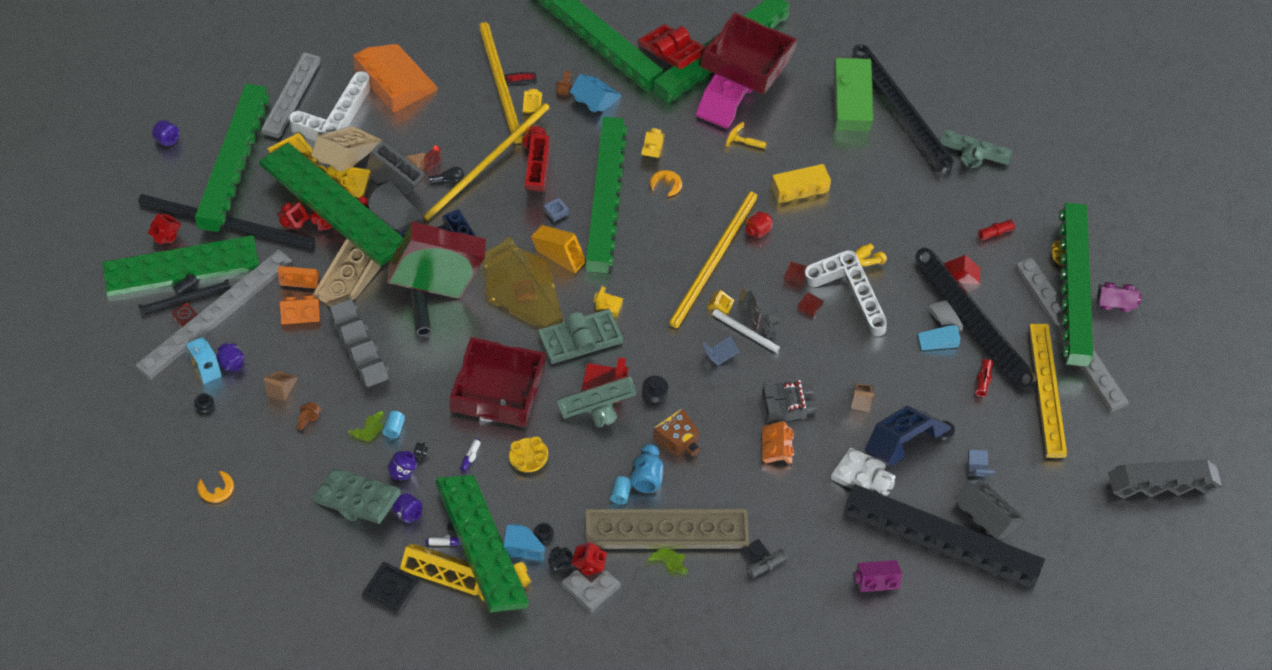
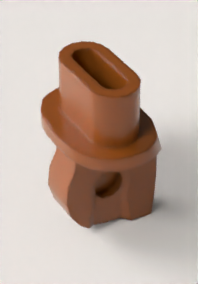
M565 70L563 81L556 82L557 94L570 95V90L573 86L569 83L571 71Z
M313 402L302 405L296 428L302 430L309 421L317 420L321 407Z

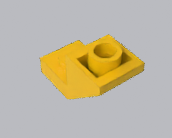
M651 128L650 131H646L641 155L660 157L665 133H661V129Z

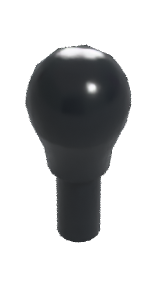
M452 167L442 172V174L429 176L430 183L440 181L458 183L464 178V171L460 167Z

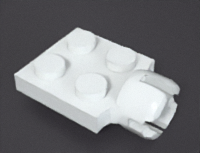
M850 447L832 473L831 480L851 489L856 484L887 496L890 492L886 490L892 491L896 476L884 470L885 463Z

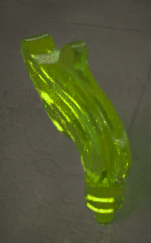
M378 412L373 417L369 415L365 421L364 429L349 430V434H353L354 437H359L364 441L374 439L384 427L383 424H379L384 412Z
M660 548L657 552L651 554V557H648V561L664 560L667 568L673 573L676 571L680 574L688 573V569L681 563L685 559V554L679 555L672 549Z

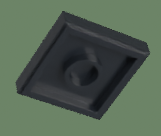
M383 561L363 591L362 597L398 615L419 584V578Z

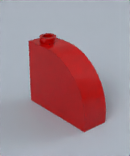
M531 134L525 179L526 191L545 192L550 161V136Z

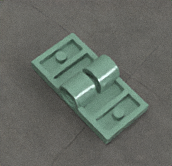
M610 309L583 316L580 312L572 313L565 319V322L538 330V336L551 364L623 343L622 334Z
M334 467L312 499L317 504L338 510L343 517L350 521H356L359 517L380 524L401 492L397 487Z

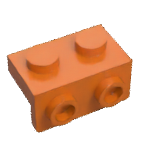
M279 266V285L316 289L319 283L320 272L317 269Z
M303 296V300H296L295 297L284 298V301H280L281 325L320 322L319 299H315V296Z
M784 421L762 426V460L765 464L783 459L787 464H792V456H794L792 439H794V433L792 428H789Z

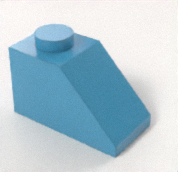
M520 524L507 525L504 548H506L509 557L544 561L545 547L528 527Z

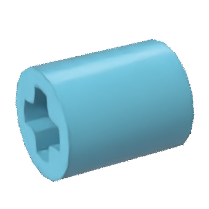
M390 411L382 429L383 435L392 439L398 438L405 421V416L398 411Z
M623 476L615 478L610 494V500L613 503L619 505L627 503L632 486L629 478Z

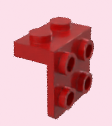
M618 357L616 368L591 363L587 364L581 391L628 376L629 367L626 366V358Z

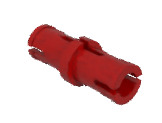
M1012 219L1002 223H993L992 226L978 230L977 234L981 241L992 237L997 238L1001 234L1015 230V223Z
M989 359L981 361L980 372L976 377L978 382L975 394L979 397L987 396L988 386L992 381L991 372L994 363Z

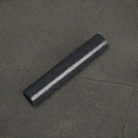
M409 288L416 333L419 336H427L432 330L425 291Z

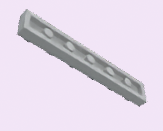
M308 53L302 54L263 125L262 134L280 138L289 121L290 114L294 112L321 62L319 56Z

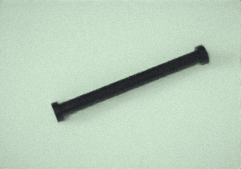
M226 279L219 284L150 304H139L138 307L141 316H143L146 312L225 289L228 291L231 286L229 280Z

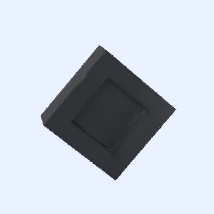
M759 539L750 543L749 547H743L741 551L751 565L760 561L761 557L770 555Z

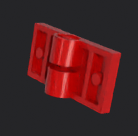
M663 24L638 39L640 47L679 69L701 58L706 49L704 45L691 39L688 31L683 26L673 29Z

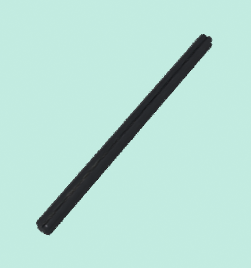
M141 194L138 199L140 205L194 219L198 210L195 207ZM226 216L225 224L221 225L310 249L315 245L314 238Z

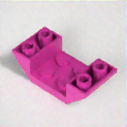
M715 74L705 89L696 116L728 129L735 119L736 108L746 92L751 93L752 89Z

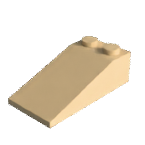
M354 126L318 135L311 156L317 158V161L320 163L332 165L333 169L337 171H343L352 168L367 156L382 139Z
M346 239L312 296H315L316 299L325 304L345 297H349L353 301L379 271L380 266Z

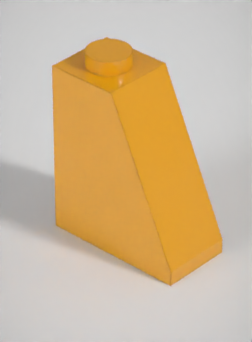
M541 225L531 236L538 252L574 274L586 263L574 233Z

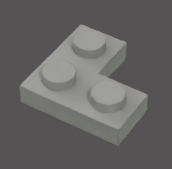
M576 570L562 582V587L591 613L620 588V582L605 570L591 583Z

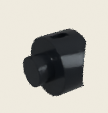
M660 376L646 378L642 384V398L649 402H665L668 396L667 381Z

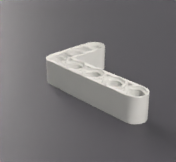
M363 71L355 73L327 120L302 111L292 112L289 116L292 133H300L302 137L316 141L318 135L349 127L370 92L369 75Z
M850 250L844 251L807 266L805 270L806 281L811 287H818L845 276L871 334L874 336L885 334L887 330L885 315L855 252ZM848 260L853 261V262L850 263V264H846V263H845V262L848 261ZM829 267L836 268L832 271L828 270ZM812 274L818 275L817 277H810ZM853 276H859L860 278H859V279H853L852 277H853ZM862 291L867 292L866 295H860L859 293ZM868 307L875 308L873 311L866 310ZM881 323L882 326L875 327L874 324Z

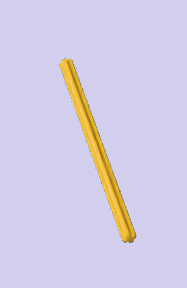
M748 192L669 320L671 327L678 328L757 200L756 193Z

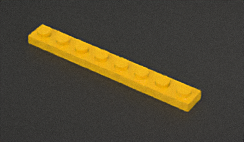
M1030 324L1028 329L1034 373L1037 377L1036 388L1046 458H1066L1067 449L1049 324Z

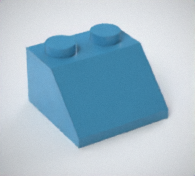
M579 74L570 90L576 101L586 103L588 105L587 108L593 112H604L622 95L597 77Z

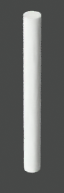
M717 309L713 311L712 315L771 351L778 352L780 346Z

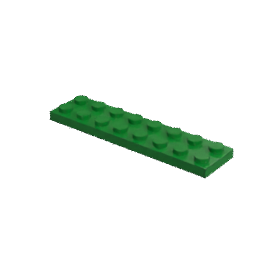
M254 235L104 261L102 266L107 296L178 284L186 278V275L193 274L197 280L253 271L259 266Z
M465 475L437 478L435 484L489 613L527 608L529 601L507 550L504 548V543L475 476Z

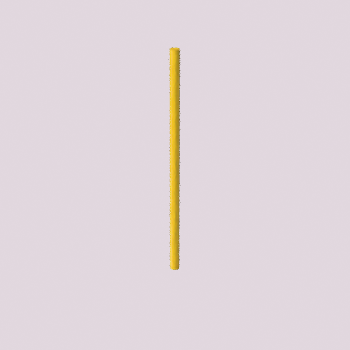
M544 103L428 210L422 216L423 220L428 222L524 133L528 127L538 120L550 108L549 105Z

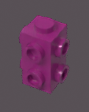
M1104 282V285H1098L1096 303L1101 306V309L1112 310V307L1120 308V311L1131 312V309L1137 310V305H1140L1142 296L1139 294L1140 291L1134 288V285L1123 284V287L1116 286V283Z
M897 560L857 563L856 572H853V581L858 585L860 592L900 589L903 573Z

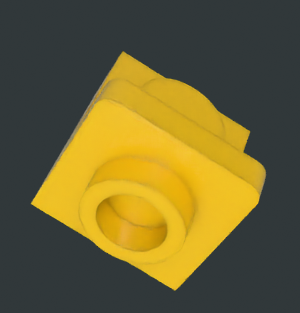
M537 89L524 91L523 113L533 114L541 107L542 92H539Z
M602 286L600 292H596L593 302L596 303L595 311L601 312L610 309L612 315L617 317L623 304V298L605 293L606 287Z

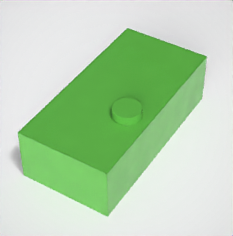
M836 58L833 68L835 130L870 131L873 123L871 59Z

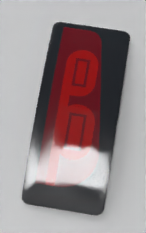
M534 72L504 74L507 85L537 83L536 73Z

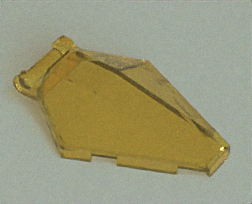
M507 237L504 239V242L485 252V259L482 264L486 268L487 301L498 307L501 305L509 309L510 313L533 325L536 323L546 328L563 323L555 285L547 260L517 247L511 237Z

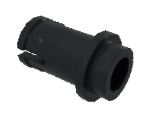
M193 274L186 275V278L172 287L176 294H184L190 288L196 287L198 281Z

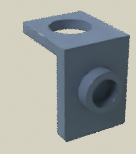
M731 336L712 348L705 342L702 343L708 357L718 366L739 353Z
M968 450L969 477H989L995 474V471L988 470L987 450Z

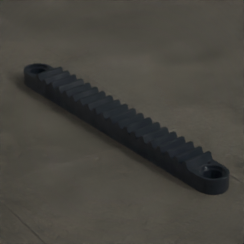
M864 44L854 46L852 58L871 59L872 87L876 89L880 99L883 98V103L887 104V108H890L891 113H894L895 119L898 118V123L902 124V128H905L906 133H909V137L913 138V143L917 144V148H920L921 153H924V157L928 158V162L932 163L938 172H950L954 160L872 51ZM857 52H864L865 55L860 56L857 54ZM946 161L949 165L943 166L940 162Z
M929 248L919 249L915 258L923 272L932 280L931 282L945 296L944 298L949 301V304L958 312L962 320L967 323L971 331L976 334L980 342L985 345L989 353L994 356L993 358L998 361V364L1003 367L1007 375L1020 388L1027 390L1033 388L1036 385L1037 377L937 254ZM928 252L930 258L927 262H923L922 256ZM1025 374H1028L1030 376V382L1024 385L1022 383V377Z

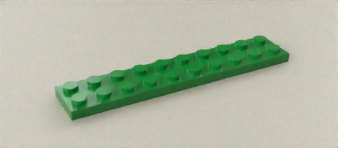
M286 143L259 160L260 166L380 267L390 261L396 250L401 246L403 237L291 144Z

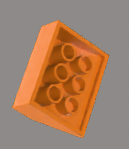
M398 44L367 47L353 55L354 70L356 72L363 71L369 75L370 88L393 113L438 90V87Z

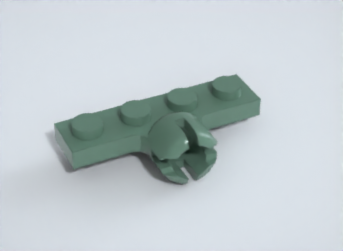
M944 130L940 140L944 146L962 151V163L966 167H968V164H972L971 168L980 166L983 159L1008 165L1013 153L1012 150L1006 147H999L987 141L976 140L971 136H963L954 131Z
M631 375L559 398L557 402L564 419L583 412H589L595 426L604 427V424L608 426L617 420L613 403L635 396L637 391Z

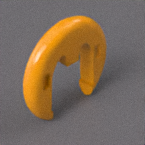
M670 170L658 171L650 179L652 190L662 178H665L666 183L674 182V186L669 191L667 197L676 195L682 188L680 176Z
M219 471L225 483L224 490H221L220 487L215 488L214 494L207 491L200 478L197 485L198 494L207 502L217 503L224 501L232 494L234 489V482L231 476L226 472Z

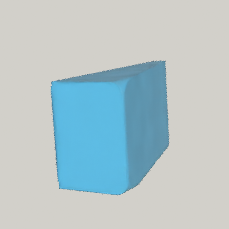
M957 325L918 333L921 350L958 348L960 344Z

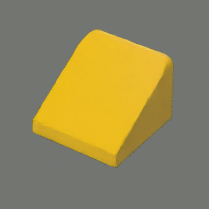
M720 289L712 295L707 308L713 311L717 309L728 315L735 300Z

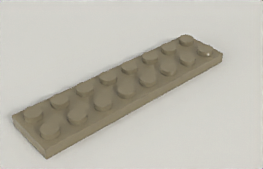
M586 509L585 511L586 543L591 542L599 546L600 549H742L750 545L747 509Z

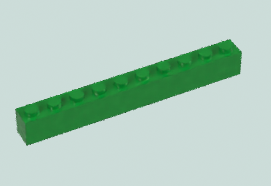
M537 0L543 8L548 9L555 18L560 19L566 27L572 29L578 37L584 39L590 47L595 48L602 57L607 58L614 67L619 68L625 76L631 78L646 92L653 88L654 80L663 74L662 68L579 0Z
M764 0L744 16L773 29L780 21H784L788 17L790 4L785 0ZM713 37L703 45L707 48L715 37ZM701 56V58L691 62L684 68L679 69L673 66L654 80L653 92L668 104L672 100H676L683 92L690 90L694 84L701 82L709 73L713 72L701 67L703 58Z
M245 83L195 215L197 229L219 232L221 225L225 224L226 212L230 211L231 198L235 197L236 185L241 180V171L245 170L246 157H249L251 153L250 146L255 143V133L260 129V119L264 118L265 106L270 101V95L267 94V87Z
M603 116L586 258V271L608 273L609 266H613L614 255H610V251H614L615 240H612V236H616L617 225H613V223L618 220V211H615V207H619L620 196L616 195L621 191V182H618V178L622 179L623 168H620V164L624 163V154L621 153V150H625L626 140H623V136L626 137L627 126H624V118Z
M1065 202L1063 210L1060 209L1059 220L1062 223L1059 227V235H1062L1059 246L1060 250H1062L1060 264L1063 265L1060 278L1063 279L1061 294L1064 295L1061 309L1064 310L1062 325H1065L1062 340L1065 341L1063 356L1066 357L1067 365L1089 367L1093 358L1087 205Z

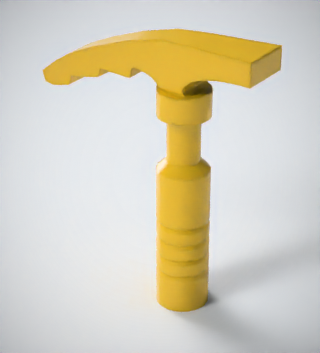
M742 122L731 131L725 146L729 147L732 141H740L746 145L765 149L767 142L748 137L742 138L740 135H737V132L744 127V122Z

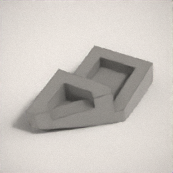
M946 300L929 305V312L938 321H941V328L957 325L959 331L963 330L959 317Z

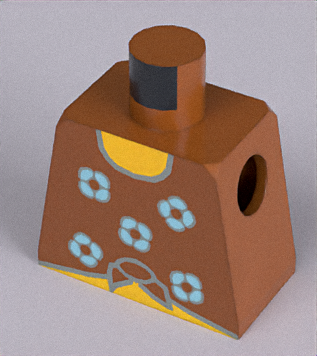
M683 408L654 427L653 439L674 455L679 456L684 451H687L691 456H695L700 451V447L696 444L699 431Z

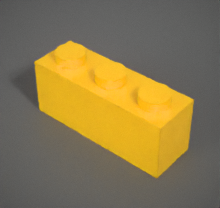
M824 164L772 175L771 188L778 203L788 202L793 199L829 192L831 179Z

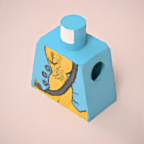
M200 337L186 344L187 357L203 384L222 377L216 355L205 337ZM208 362L209 368H204V365Z

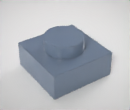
M560 198L544 205V211L554 222L569 214V208Z

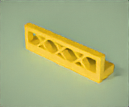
M413 543L406 546L400 570L476 596L478 595L479 587L477 582L473 589L467 587L463 580L468 576L475 578L468 561ZM408 557L416 558L419 567L415 569L407 567ZM430 563L434 564L439 573L435 575L428 574L425 566ZM452 570L456 573L458 579L453 582L449 581L444 572Z

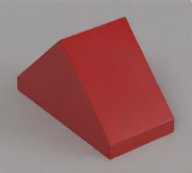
M966 255L944 263L960 283L980 284L981 268Z

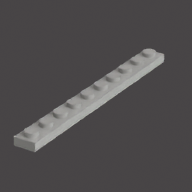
M280 250L276 251L137 363V370L151 380L187 351V343L208 334L278 277L279 266L290 267L292 260Z
M1033 258L1016 263V270L1062 338L1065 325H1062L1064 310L1061 309V299ZM1093 349V358L1089 367H1080L1110 412L1126 407L1129 403Z

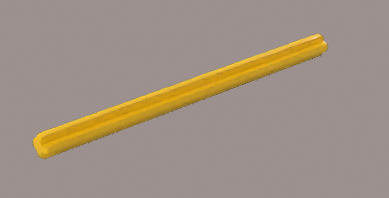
M481 22L479 29L512 134L519 127V123L489 24ZM522 134L514 141L515 144L522 143Z

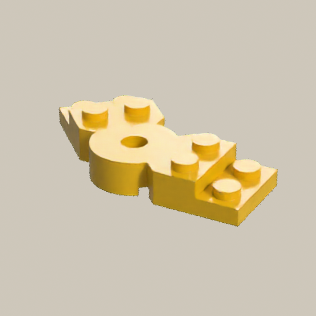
M300 133L267 148L268 154L286 143H289L357 200L361 196H365L371 175L370 170L352 167L343 171H337L333 169V166L328 167L327 170L324 166L319 165L317 158L311 156L313 149Z

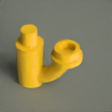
M871 243L862 245L855 251L861 266H870L877 263L883 265L887 260V256L884 252L879 251L873 255V258H868L874 249Z

